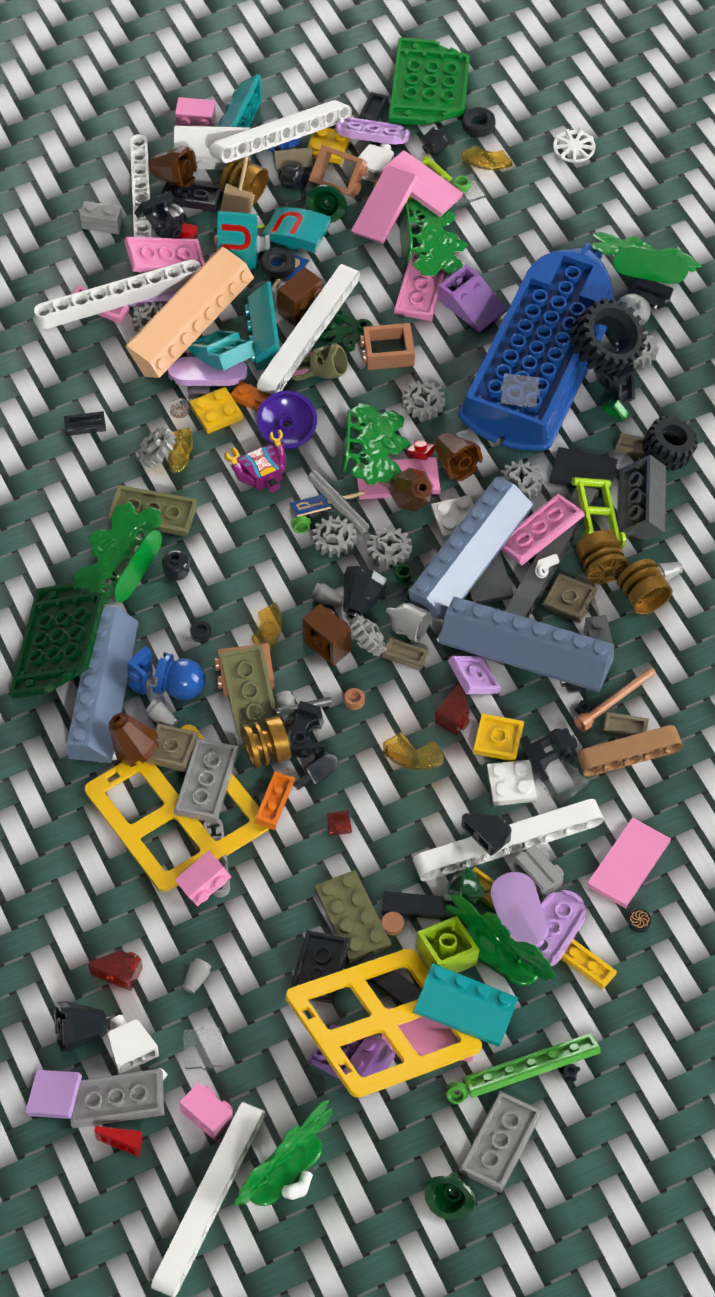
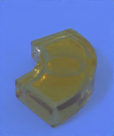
M476 145L461 152V158L465 162L484 170H502L512 167L513 164L512 160L503 150L491 152L483 150Z
M190 427L173 432L176 436L174 440L176 444L173 445V451L169 452L167 457L172 474L182 471L189 463L188 458L193 447Z
M276 602L258 612L261 624L258 631L251 636V641L254 645L269 643V650L275 646L282 631V616Z

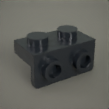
M636 278L634 286L629 287L627 294L635 293L640 295L650 303V307L660 310L661 307H668L674 288L656 281Z

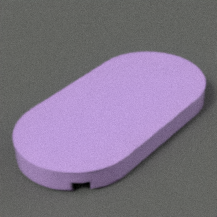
M347 118L343 122L340 119L335 125L336 133L341 136L386 144L406 143L409 140L410 134L408 130H403L404 127L397 124L358 118Z
M198 357L178 358L168 368V377L171 381L173 379L176 384L182 386H231L238 384L239 380H244L247 377V365L243 361L223 371L205 364Z
M509 872L501 875L494 881L491 887V898L496 914L500 918L501 923L511 932L512 939L516 942H528L540 947L544 943L543 940L547 937L549 930L534 882L529 876L520 872Z
M568 890L550 893L541 903L549 931L547 937L543 940L544 943L538 948L551 967L562 958L586 917V908L582 898ZM521 958L526 964L530 963L526 959Z

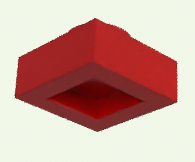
M183 223L181 235L175 239H194L198 232L197 226Z
M416 440L408 448L407 457L426 461L434 452V444Z

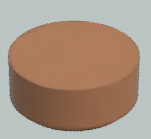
M351 688L344 693V705L348 709L358 710L364 706L365 695L362 690Z
M389 912L383 916L382 926L388 935L395 936L403 931L404 919L397 912Z

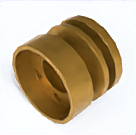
M244 158L227 163L220 179V190L222 192L225 190L226 183L237 188L239 187ZM248 160L242 190L255 195L253 204H255L265 191L269 175L266 168L258 164H252Z
M611 530L595 531L586 535L576 545L575 550L583 565L585 575L592 584H604L614 581L628 567V562L621 550L615 532Z
M643 559L633 563L617 579L619 588L625 597H628V602L636 614L651 613L662 607L672 596L673 589L665 577L662 576V572L652 559Z
M278 715L264 719V730H261L257 722H253V732L249 724L242 726L244 749L254 769L261 767L260 758L263 764L268 766L269 755H272L276 763L291 759L288 737L283 722Z

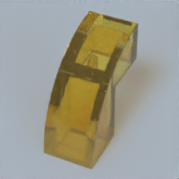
M400 732L383 742V753L385 756L404 768L426 770L443 764L444 752L435 741L415 750L404 734Z

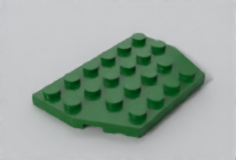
M399 38L389 123L426 126L464 115L470 56L463 52H458L452 47L450 49L443 47L436 40Z

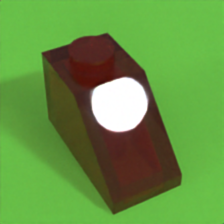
M460 682L435 712V723L456 736L461 729L465 730L470 722L467 698Z
M121 950L92 960L88 964L91 976L132 991L143 969L142 959L133 952L126 953Z

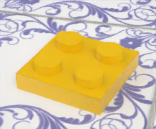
M325 128L312 134L307 148H312L313 159H317L321 145L346 153L351 138L337 134L335 129ZM332 154L329 162L342 165L344 158Z
M226 387L190 401L191 409L207 434L243 420V413Z
M482 713L473 754L516 761L524 721Z

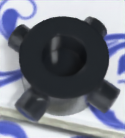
M581 700L578 707L575 708V712H578V714L589 713L590 710H593V705Z
M574 1064L566 1065L564 1072L561 1073V1077L575 1082L580 1067H576Z

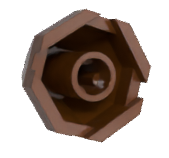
M180 146L155 155L149 161V171L159 179L178 187L188 188L195 181V177L192 176L193 172L197 171L195 152L189 150L188 146Z
M443 433L437 437L434 443L444 473L450 480L455 478L458 481H463L476 473L478 461L481 463L483 460L480 446L461 437Z
M407 468L393 477L390 495L398 508L416 512L431 502L434 485L425 471Z
M122 712L114 715L109 721V731L115 755L121 763L130 767L136 766L135 762L137 761L144 763L159 748L157 732L132 716Z

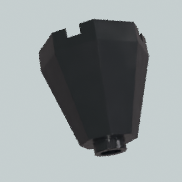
M349 566L346 568L344 573L343 610L347 613V617L353 619L358 614L365 617L385 593L388 585L386 583L387 579L374 570L368 569V572H364L361 566Z
M68 1001L56 1003L57 1007L54 1010L55 1034L61 1036V1040H57V1046L61 1052L72 1051L105 1036L107 1030L110 1029V1017L106 1016L104 1010Z

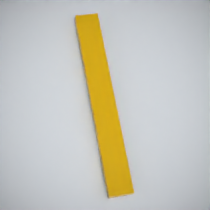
M474 867L472 870L477 873L480 884L485 890V894L480 900L495 910L491 898V887L494 880ZM574 939L561 958L562 961L601 990L608 985L617 973L615 969Z

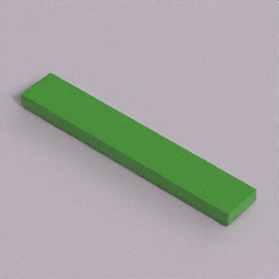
M590 1033L462 1077L466 1089L469 1091L470 1097L473 1098L600 1054L601 1050Z

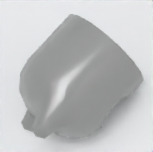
M629 293L618 300L617 304L623 301L627 303L625 308L629 309L632 307L635 310L633 315L635 317L639 315L642 319L639 321L640 325L648 321L651 308L645 298L635 293Z
M402 603L395 608L386 609V613L390 616L391 628L396 634L407 635L415 643L421 641L431 621L430 611L411 603Z

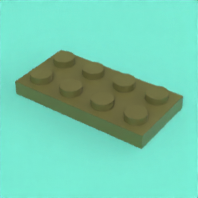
M118 485L108 514V522H111L110 517L116 506L131 502L137 514L148 507L161 510L159 516L162 524L154 530L188 537L198 506V499Z
M262 644L220 653L237 737H243L242 726L246 724L250 725L253 732V722H257L261 730H264V719L274 717L273 709L276 706Z
M356 870L314 885V890L335 934L350 938L351 940L347 954L350 964L366 958L371 952L376 954L391 948V942Z

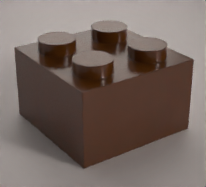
M304 267L278 288L279 315L296 327L322 291V279Z
M320 603L302 619L303 642L332 666H335L351 652L350 625L345 620H340L335 616V613L330 608H326Z

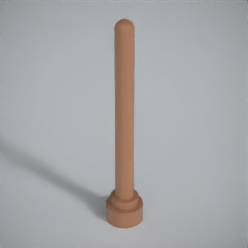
M653 668L647 669L591 712L579 714L574 718L577 728L582 732L587 731L592 727L594 719L654 676L655 670Z

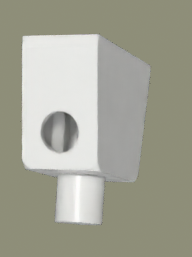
M381 143L380 147L371 144L360 154L358 158L365 160L368 166L365 176H362V179L374 183L379 180L381 170L394 159V152L391 151L390 144Z
M118 1015L111 1020L114 1029L108 1032V1038L118 1074L159 1057L157 1044L138 1020L127 1023L123 1015Z

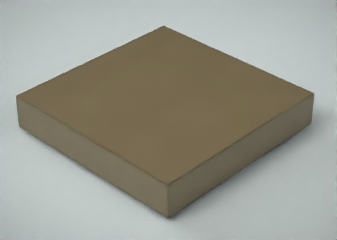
M559 573L542 604V609L581 623L597 593V588Z
M157 723L155 731L159 737L157 739L159 748L146 763L186 772L196 739L199 738V733Z

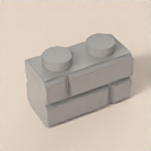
M84 201L80 212L82 229L119 234L123 224L122 207Z
M534 844L525 852L516 856L514 868L532 879L541 899L562 886L564 873L557 864L553 865L551 863L549 855L544 849L540 850Z

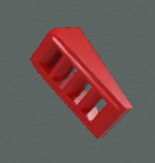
M95 1126L96 1140L135 1156H141L143 1145L141 1131Z

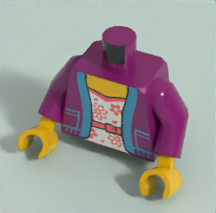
M278 430V439L273 437L272 432L269 435L270 440L275 443L274 446L271 443L238 457V451L232 448L233 458L229 456L228 452H225L224 459L232 463L231 467L240 482L253 486L256 490H261L265 487L271 493L279 490L280 484L278 482L282 480V473L286 468V454L284 446L280 442L283 436L281 430Z

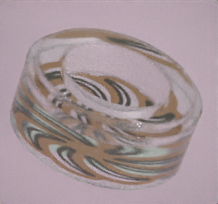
M182 398L172 400L169 404L170 414L175 418L186 417L189 414V403Z

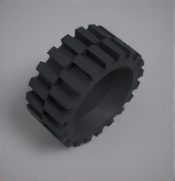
M608 298L602 299L600 302L598 300L580 314L572 324L574 327L571 329L570 334L575 336L570 340L571 344H576L573 351L575 354L580 353L579 361L581 363L586 361L588 363L586 367L589 370L595 367V373L601 374L604 371L605 375L616 374L639 358L642 354L641 351L645 349L646 344L643 342L647 340V334H642L645 326L644 324H639V321L642 319L639 315L636 317L633 315L635 310L632 307L629 309L625 308L627 303L622 301L617 304V299L613 298L609 302ZM594 324L604 325L615 333L619 342L618 353L606 350L598 342L594 334Z

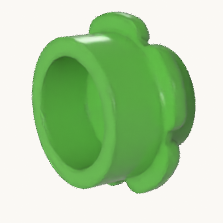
M458 176L455 178L453 186L462 193H466L471 188V183L468 177Z
M304 515L296 516L291 520V527L296 533H305L310 529L311 520Z
M451 1082L448 1084L446 1097L451 1103L460 1104L468 1098L469 1091L464 1083Z

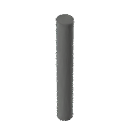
M327 697L306 703L325 707L332 705V699ZM299 704L273 709V715L284 716L298 713L297 708Z

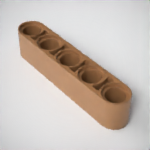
M668 725L585 748L577 753L576 758L583 775L590 777L673 754L682 749L683 743L676 727Z

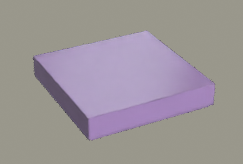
M451 656L448 663L466 694H498L501 690L483 657Z
M37 1070L25 1113L28 1116L71 1119L82 1075L79 1072Z

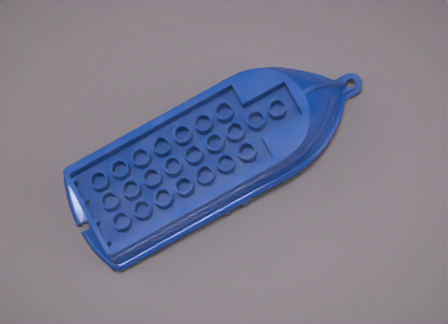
M587 243L583 248L548 253L536 260L528 269L458 412L460 420L483 438L493 443H496L497 439L502 438L504 439L502 446L526 451H544L553 445L583 378L588 375L589 371L586 367L588 363L586 361L581 363L579 361L580 353L575 354L573 351L576 344H571L570 340L575 336L570 334L571 329L574 327L572 324L580 314L599 300L600 302L602 299L608 298L609 302L612 298L614 299L608 271L601 261L602 253L593 249L591 243ZM594 324V334L600 343L608 327Z

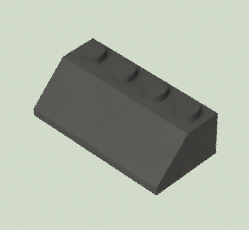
M652 455L619 470L617 525L619 532L625 533L626 539L650 540L665 533L666 466Z

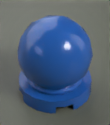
M164 652V658L160 657L154 678H158L157 686L152 687L153 693L163 695L167 691L170 696L178 700H191L198 696L205 686L206 676L204 669L191 659L181 658L174 661L173 654Z

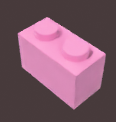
M178 97L175 112L176 126L214 127L216 117L215 100Z
M208 851L176 878L175 881L185 894L199 906L218 888L225 885L231 876L213 854Z
M200 1083L179 1102L180 1111L214 1141L231 1124L234 1118L233 1108L226 1101L221 1102L217 1099L216 1094L210 1087H203Z

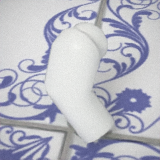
M557 554L538 560L535 574L539 578H545L549 573V567L559 564Z
M302 1171L298 1182L285 1185L282 1188V1196L290 1200L305 1196L313 1174L308 1171Z

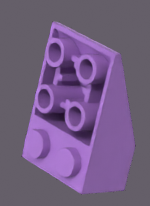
M467 264L439 284L438 301L479 333L507 312L505 306L484 279Z
M332 1024L329 1030L339 1028L340 1026ZM373 1036L340 1046L361 1077H367L388 1069L395 1058L386 1041ZM317 1046L308 1062L339 1079ZM345 1064L340 1066L345 1075L350 1073Z

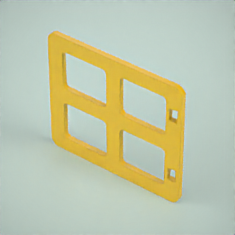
M185 725L181 727V729L198 732L199 739L205 740L195 726ZM137 761L135 762L136 766L130 767L120 763L85 785L87 797L161 892H168L177 887L178 884L175 879L206 852L210 851L219 861L223 855L226 854L228 856L269 830V828L254 823L260 807L233 774L227 793L249 822L219 841H215L198 819L174 815L179 794L154 764ZM118 773L119 778L109 783L107 778ZM139 773L164 805L137 822L129 824L106 795V791ZM175 819L200 852L173 869L165 871L142 842L141 838L168 821Z
M403 949L287 990L286 1001L345 1088L354 1097H364L474 1056L481 1051L482 1042L480 1039L450 1028L459 1040V1043L424 1056L418 1055L398 1027L401 1024L423 1017L413 1013L418 1000L392 1009H386L368 985L366 980L404 967L408 969L415 981L423 989L430 970L417 952L412 949ZM344 987H349L370 1017L329 1030L308 1000ZM308 1010L312 1018L308 1020L303 1011ZM376 1033H381L403 1063L367 1077H361L340 1046ZM345 1064L350 1073L345 1075L340 1068L341 1065Z

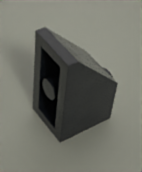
M470 813L462 815L461 827L490 856L511 841L512 830L510 825L505 820L502 821L497 815Z

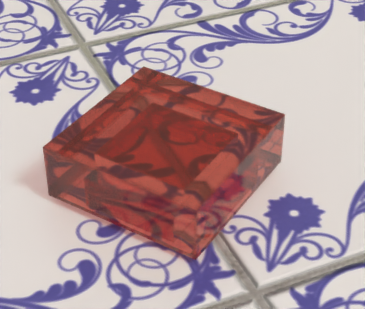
M348 810L327 813L330 836L352 833Z

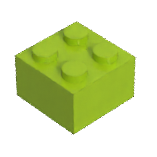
M457 916L417 932L415 948L429 970L432 963L456 973L477 965L479 948Z

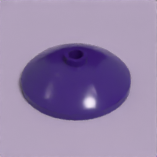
M280 391L267 397L260 405L257 413V427L265 441L269 444L272 443L273 446L275 443L270 440L269 435L272 432L273 437L278 439V430H281L283 436L280 442L283 444L284 449H293L304 445L311 439L317 427V413L311 401L302 394L294 391ZM285 422L290 423V426L285 427L283 424Z

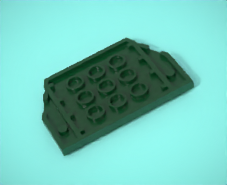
M73 583L36 589L9 690V695L13 699L47 694L88 670L106 600L101 593L92 592L87 588H80Z

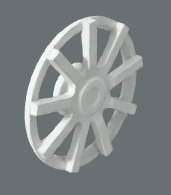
M567 129L556 136L553 148L557 156L562 160L578 163L588 160L594 154L595 142L592 136L581 129L580 131ZM571 134H577L576 139ZM568 135L570 140H567L563 137ZM581 136L585 137V139L579 140ZM558 141H562V142L566 143V144L557 145ZM590 141L592 146L584 145V143ZM560 148H567L562 154H560L557 150ZM582 148L591 150V153L588 155ZM581 153L584 156L583 159L576 160L577 154ZM566 154H572L573 159L565 158Z

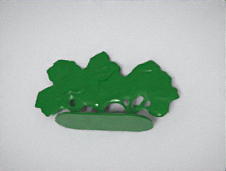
M417 200L406 202L399 215V230L404 264L409 263L412 252H415L418 255V259L413 262V266L421 271L422 275L435 276L440 269L453 275L462 268V261L453 253L463 252L468 244L463 240L457 239L454 233L446 232L443 227L453 222L456 217L455 214L447 210L439 217ZM409 209L414 212V214L411 217L409 215ZM423 214L425 216L422 220H416L419 215ZM410 222H414L420 227V233H412ZM412 237H415L420 243L419 247L413 248Z
M604 232L593 234L594 237L601 241L592 243L593 249L605 255L615 254L613 265L623 275L666 284H677L686 278L688 271L695 272L697 271L696 268L702 267L699 262L694 261L693 257L677 247H666L662 250H657L637 236H628L626 240H621L614 235Z
M359 403L358 406L350 410L348 409L343 430L342 473L346 471L349 458H352L357 463V466L352 467L350 470L351 475L355 478L363 479L367 485H375L377 482L386 483L402 472L399 465L387 456L388 454L396 455L402 452V449H407L411 446L410 441L406 437L395 433V431L403 427L404 417L393 410L379 414L373 405ZM351 413L357 418V422L351 424ZM360 423L366 424L365 426H359ZM350 427L360 431L356 439L350 438ZM350 442L361 444L362 451L358 454L350 453ZM358 457L365 459L369 464L361 463V459H358Z
M131 502L116 506L110 517L112 529L108 531L100 529L88 536L90 544L93 545L91 553L92 556L97 557V563L82 567L72 575L73 584L83 589H90L92 592L101 593L106 598L105 604L110 601V589L114 587L115 600L118 602L126 601L160 550L162 536L158 530L154 529L162 524L159 516L161 510L148 507L137 514ZM141 534L143 536L142 539L138 538L137 535ZM124 562H128V564L122 571L121 575L119 576V567ZM106 579H116V581L112 580L111 584H103V581ZM108 587V590L103 591V588Z
M450 895L457 907L446 904L445 911L451 918L457 916L463 926H466L465 929L479 948L478 960L518 986L530 985L538 978L544 981H548L549 978L556 979L555 972L551 970L550 963L542 955L539 948L528 942H516L512 939L511 932L501 923L498 915L490 912H485L482 915L472 903L461 895ZM521 958L526 959L530 963L526 964Z
M329 1100L319 1103L301 1127L296 1125L288 1130L275 1152L264 1163L251 1170L246 1182L239 1191V1196L235 1199L234 1207L240 1204L243 1206L249 1201L259 1206L272 1205L282 1197V1188L285 1185L296 1183L300 1178L301 1172L308 1171L321 1156L322 1145L321 1141L314 1134L324 1128L333 1114V1108L325 1111Z

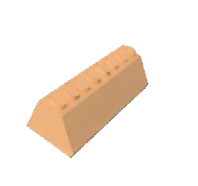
M220 247L125 346L144 377L160 378L254 279L244 261L226 248Z

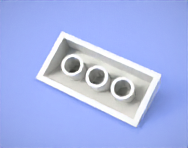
M174 126V148L188 146L189 150H193L195 152L197 169L224 170L227 163L210 155L211 145L215 141L244 132L250 128ZM248 155V160H249L250 162H251V155Z

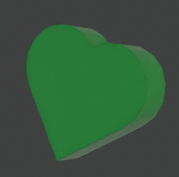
M608 400L603 406L604 412L613 416L618 421H625L629 415L619 400Z

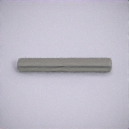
M313 470L308 475V480L350 523L354 524V527L361 534L369 529V524L316 470Z

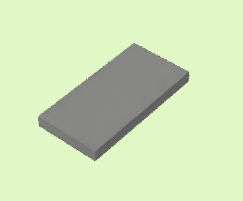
M196 739L174 809V815L213 823L218 822L239 753V746Z
M160 1068L81 1080L71 1116L72 1128L164 1115L163 1071Z
M500 1091L459 1169V1173L502 1193L542 1115V1110Z

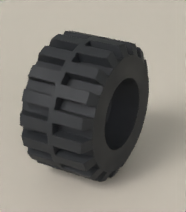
M662 416L654 420L642 441V450L646 452L644 455L646 457L652 455L666 466L667 471L669 469L677 471V469H682L686 466L698 444L697 434L692 431V426H688L686 421H681L678 417L672 418V416H667L666 418Z

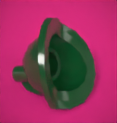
M318 185L312 188L306 196L307 210L331 217L330 223L342 218L347 210L345 196L333 186Z
M467 860L463 862V869L445 887L443 895L448 903L453 902L450 895L458 894L470 903L475 904L477 899H482L485 894L477 873L466 866Z
M451 1172L449 1176L433 1177L426 1184L424 1191L425 1201L430 1210L439 1218L448 1221L459 1220L467 1216L475 1207L476 1198L474 1193L466 1183L459 1179V1175L456 1172Z

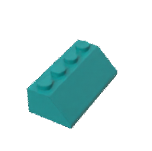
M256 74L241 82L237 90H234L231 103L228 102L226 113L220 118L219 127L249 128L262 102L261 75Z
M266 282L249 295L248 305H245V315L250 317V320H247V330L252 332V335H249V340L255 352V356L251 357V361L256 363V370L266 369L279 351L271 282Z
M432 963L413 1013L500 1047L518 997Z

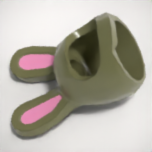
M331 344L318 349L311 348L302 361L310 363V366L298 367L290 380L299 381L311 376H317L322 379L341 377L346 372L348 365L344 349L338 344Z

